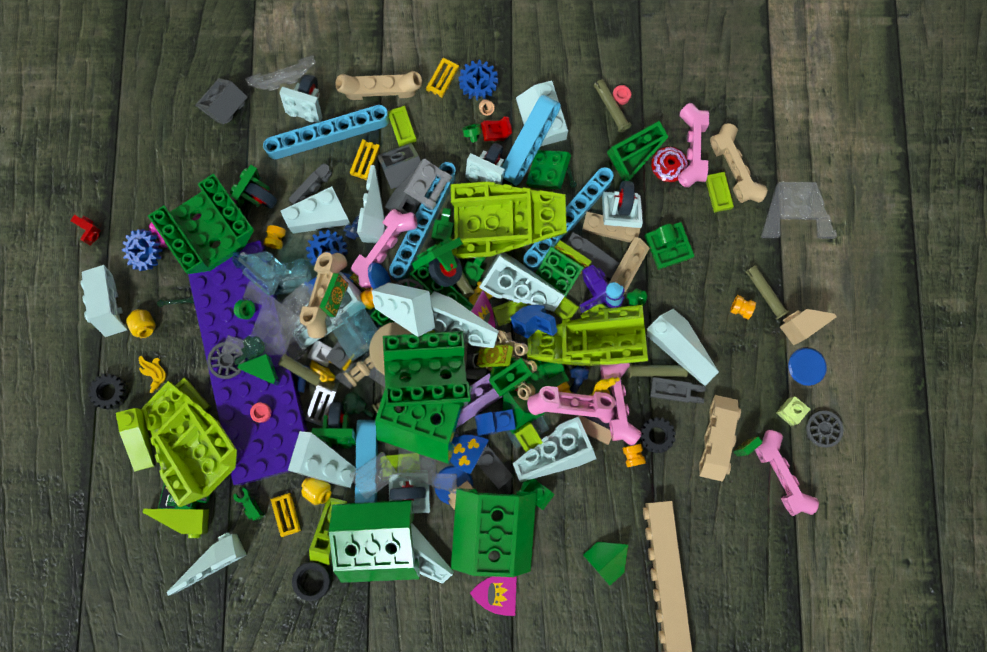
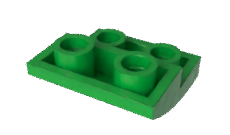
M551 246L536 274L566 297L584 266Z

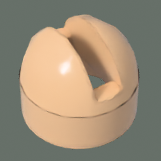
M485 99L479 103V110L483 115L488 116L493 113L495 107L490 100Z

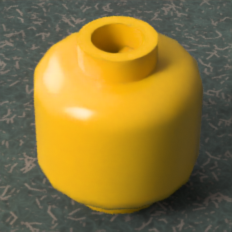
M136 309L126 319L128 328L135 337L147 338L152 335L156 327L150 312L147 310Z
M308 477L302 483L301 493L313 505L324 504L331 496V485L326 481Z

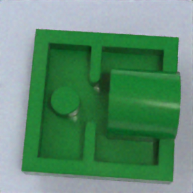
M538 150L533 159L526 185L535 188L561 190L571 154L562 151Z
M681 222L661 226L656 231L645 235L658 270L695 257Z
M527 359V361H534L537 364V370L525 381L534 386L535 394H538L541 388L545 386L557 387L569 381L562 364Z

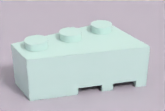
M333 187L281 210L282 216L292 233L315 231L321 228L330 229L343 225L351 226Z
M104 265L83 271L81 286L84 290L82 298L86 306L84 315L87 322H91L105 337L126 331L127 326L121 322L119 315L123 313L122 308H117L116 304L118 293L112 273Z
M387 283L372 290L375 309L417 337L435 329L429 291L394 283Z
M300 431L288 471L351 488L356 468L311 432Z

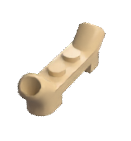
M411 71L405 75L356 77L340 74L336 79L337 91L344 93L350 100H363V97L390 95H399V98H410L422 87L421 75L416 71Z
M729 123L724 124L719 134L710 138L716 157L724 155L737 181L733 188L737 199L741 203L747 200L760 203L764 200L768 189L766 186L752 181L750 170L744 165L742 154L734 145L738 132L737 127Z
M325 252L316 260L314 270L318 272L309 305L308 307L303 306L300 314V322L306 326L308 336L314 339L322 338L328 333L325 322L327 314L320 308V304L333 273H339L347 266L345 256L340 253L331 255Z

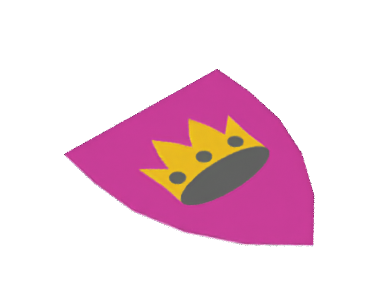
M482 290L471 312L495 328L491 304Z
M517 576L487 578L479 583L470 594L478 604L490 612L515 616Z

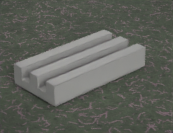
M318 383L305 420L323 426L324 415L329 414V408L331 403H333L337 390L329 389L330 387H323L322 384ZM321 391L323 392V395L321 397L315 417L312 418L311 415L316 404L319 392ZM327 394H329L330 398L328 400L322 420L320 421L318 420V418L321 413Z

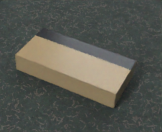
M578 416L588 436L609 445L611 440L609 423H604L597 417Z

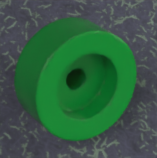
M472 124L462 128L464 137H470L471 142L478 141L477 135L482 133L480 124Z
M640 289L629 292L627 299H629L630 306H644L647 300V293Z
M241 299L236 302L234 313L238 318L248 320L255 313V305L250 300Z

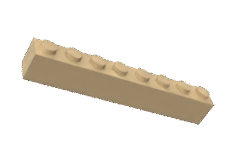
M672 501L645 503L646 508H643L644 520L648 522V528L645 529L646 538L650 540L651 548H648L649 560L653 561L651 578L656 584V589H653L655 602L658 601L659 610H656L657 622L661 623L659 640L660 643H663L664 652H692Z

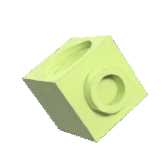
M794 396L788 398L776 414L792 426L799 424L810 411V408Z

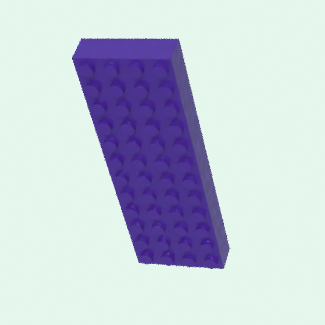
M261 241L248 243L239 252L261 256L260 264L247 261L246 268L241 270L233 264L232 256L211 271L188 274L206 360L213 347L223 342H231L243 350L245 362L265 354L270 356L279 380V385L276 386L244 371H241L240 374L233 378L221 379L213 375L209 370L220 425L237 449L236 468L231 472L233 485H244L291 472L288 471L299 432H308L294 373L278 365L280 358L284 354H287L289 357L291 355L266 247ZM241 299L250 300L255 305V313L248 320L240 319L234 313V306ZM227 346L228 351H230L233 347ZM220 347L221 353H225L224 347ZM236 350L232 355H237L239 351ZM217 351L214 352L212 357H219ZM241 356L236 361L241 362ZM211 360V364H218V360ZM235 363L233 367L238 370L239 364ZM219 367L213 368L214 371L218 374ZM224 368L223 371H222V374H221L222 376H225V375H226V369H225V368ZM230 369V375L235 373L234 370ZM259 402L269 405L272 411L270 419L264 423L255 422L250 416L252 406Z

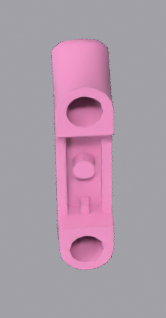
M688 103L680 111V117L690 126V131L687 134V142H690V148L687 150V160L690 161L689 166L678 175V181L682 186L688 188L696 181L706 182L708 175V161L701 160V132H705L709 126V111L698 110L693 103Z
M393 209L386 216L382 223L388 228L368 256L364 257L359 254L351 267V271L358 275L361 287L371 288L368 278L370 263H382L387 256V251L397 243L399 234L417 228L418 223L415 214L412 212L402 214L398 210Z
M630 364L600 365L601 379L604 380L612 377L614 379L617 377L621 379ZM620 380L615 382V385L610 386L616 410V420L609 422L612 441L624 440L632 446L636 444L642 434L640 430L627 421L629 408L628 404L624 403L626 390L625 386L621 385Z
M545 386L541 388L538 394L529 396L527 402L528 409L533 415L554 412L598 417L604 423H609L616 416L614 398L610 394L595 392L593 396L558 392V387Z
M773 430L765 431L762 444L755 449V452L761 463L770 462L787 495L782 497L781 500L787 511L792 516L800 512L810 515L816 513L819 506L818 499L801 493L797 478L791 475L787 460L784 457L782 458L779 453L783 439L782 434Z

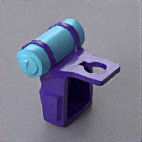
M594 265L582 270L583 281L593 295V298L580 305L581 313L604 302L609 308H618L622 305L625 292L622 285L620 286L615 282L609 284L606 281L605 273Z

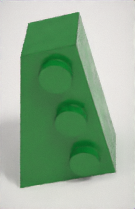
M660 121L616 144L607 151L622 181H630L668 138Z

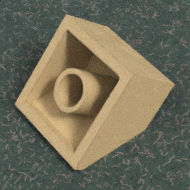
M806 309L803 312L797 310L783 320L785 323L780 328L791 343L795 345L810 337L837 316L833 313Z

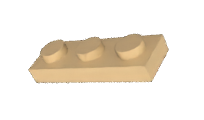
M586 212L582 231L632 243L634 237H639L640 228L604 225L603 215Z
M634 237L609 284L615 282L620 286L622 285L625 292L650 249L641 238Z

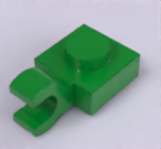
M443 208L441 220L435 219L432 239L444 241L452 236L454 223L449 222L451 209Z
M476 257L474 263L468 261L462 270L468 282L475 287L485 270L481 269V266L486 257Z
M242 488L245 494L243 498H240L238 494L233 495L235 501L243 503L245 507L244 512L249 519L256 521L265 516L256 501L252 499L247 488Z

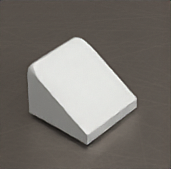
M316 341L307 357L327 367L329 361L326 359V356L332 348L320 341Z

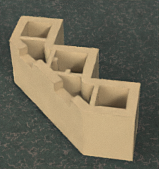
M715 395L709 409L710 423L704 435L705 450L699 462L700 477L723 482L726 474L729 475L731 470L730 459L732 448L736 443L735 431L737 420H739L741 415V409L738 407V400Z

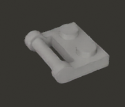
M422 159L403 192L433 210L436 206L435 202L446 183H449L452 179V176L426 159ZM437 176L440 180L430 198L427 199L424 196Z

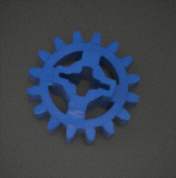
M478 60V64L471 61V66L465 64V70L461 69V76H459V82H461L459 87L463 89V94L469 93V99L476 96V101L479 100L480 96L485 100L486 94L492 96V90L496 91V84H498L497 72H493L494 66L488 67L487 61L483 65L481 60ZM478 76H480V81L477 85Z
M145 229L131 231V235H126L128 241H123V244L126 245V248L122 249L123 252H126L123 258L129 259L127 264L133 265L134 270L145 271L153 269V266L158 265L156 259H161V256L158 255L162 251V249L158 248L161 242H156L157 235H151L152 231H145Z
M327 230L326 234L319 231L320 236L318 237L313 234L314 241L308 240L311 247H306L307 252H310L307 254V258L312 259L310 261L312 265H315L317 260L315 250L319 252L318 257L324 253V250L329 248L331 251L328 253L331 255L334 253L348 254V251L344 249L347 247V244L343 242V237H338L337 232L331 235L330 230ZM336 243L339 245V252L335 249Z

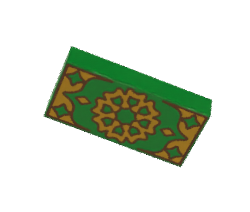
M333 273L320 304V308L329 317H336L349 285L339 273Z
M759 437L749 438L733 452L736 456L749 455L762 444V441Z

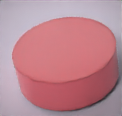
M620 85L614 89L612 95L618 105H625L630 100L631 91L628 87Z
M262 402L254 404L250 410L251 418L258 423L268 421L272 414L269 405Z

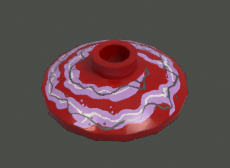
M665 147L658 150L651 162L653 173L664 182L678 181V175L688 167L686 156L675 147ZM668 160H672L674 164L670 165Z

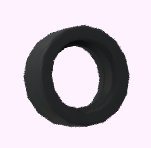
M314 561L306 562L299 566L292 578L294 592L298 597L306 601L320 599L328 593L332 584V575L328 567ZM308 569H317L323 575V586L316 593H308L301 586V576Z

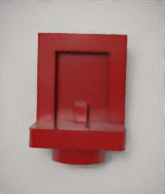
M503 117L500 121H483L481 123L484 141H504L512 134V125L510 124L509 117Z
M76 215L72 217L71 222L86 230L80 240L91 246L98 239L101 230L92 225L94 221L84 215L82 218Z

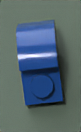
M543 305L523 307L511 317L514 332L526 338H529L537 330L551 336L557 333L555 317L546 314V309Z
M513 409L475 416L479 437L516 430Z

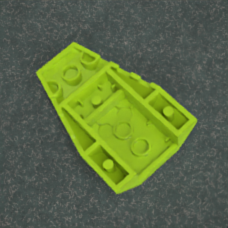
M494 182L451 184L455 239L460 237L463 243L452 250L453 255L458 259L491 257L567 233L565 194L542 190L535 191L524 187L517 188L506 184L499 185Z
M642 305L598 310V314L590 317L587 313L581 315L580 319L570 321V318L562 320L561 324L556 325L557 333L553 336L537 330L528 338L527 357L532 360L587 366L648 361Z
M168 381L142 407L147 429L152 434L150 438L151 443L156 448L157 454L155 458L161 466L160 476L178 507L209 496L236 468L237 449L220 423L173 383Z

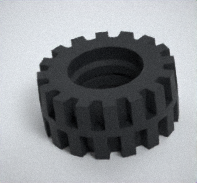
M102 374L101 377L95 378L96 381L91 382L93 386L89 387L88 390L91 393H88V395L92 398L90 401L99 408L107 410L117 409L128 398L126 397V394H129V390H126L128 385L118 376ZM113 384L115 394L110 400H105L102 396V391L106 385Z
M664 418L649 419L640 428L642 434L639 439L640 443L649 452H665L675 442L676 431H674L673 425L668 420H664ZM654 427L661 428L665 433V439L660 444L652 442L649 437V433Z

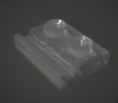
M381 452L349 474L364 499H368L399 477L384 452Z

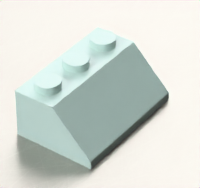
M552 81L534 85L516 97L523 124L527 121L541 95H546L559 102ZM561 107L541 146L567 139L568 129Z

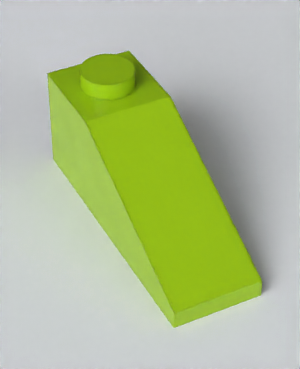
M133 408L117 412L116 418L119 433L133 470L136 472L155 467L142 409Z
M329 498L326 502L309 549L310 561L330 565L332 555L329 526L332 505L346 504L347 501Z
M143 509L144 514L181 534H188V538H201V534L208 533L209 509Z

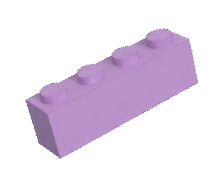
M490 373L471 385L473 388L470 402H468L467 406H462L456 428L501 398L489 382ZM438 413L432 418L435 425L440 424L442 419Z

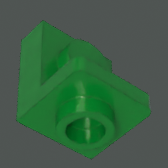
M535 479L526 480L519 490L536 492V506L544 510L555 495Z

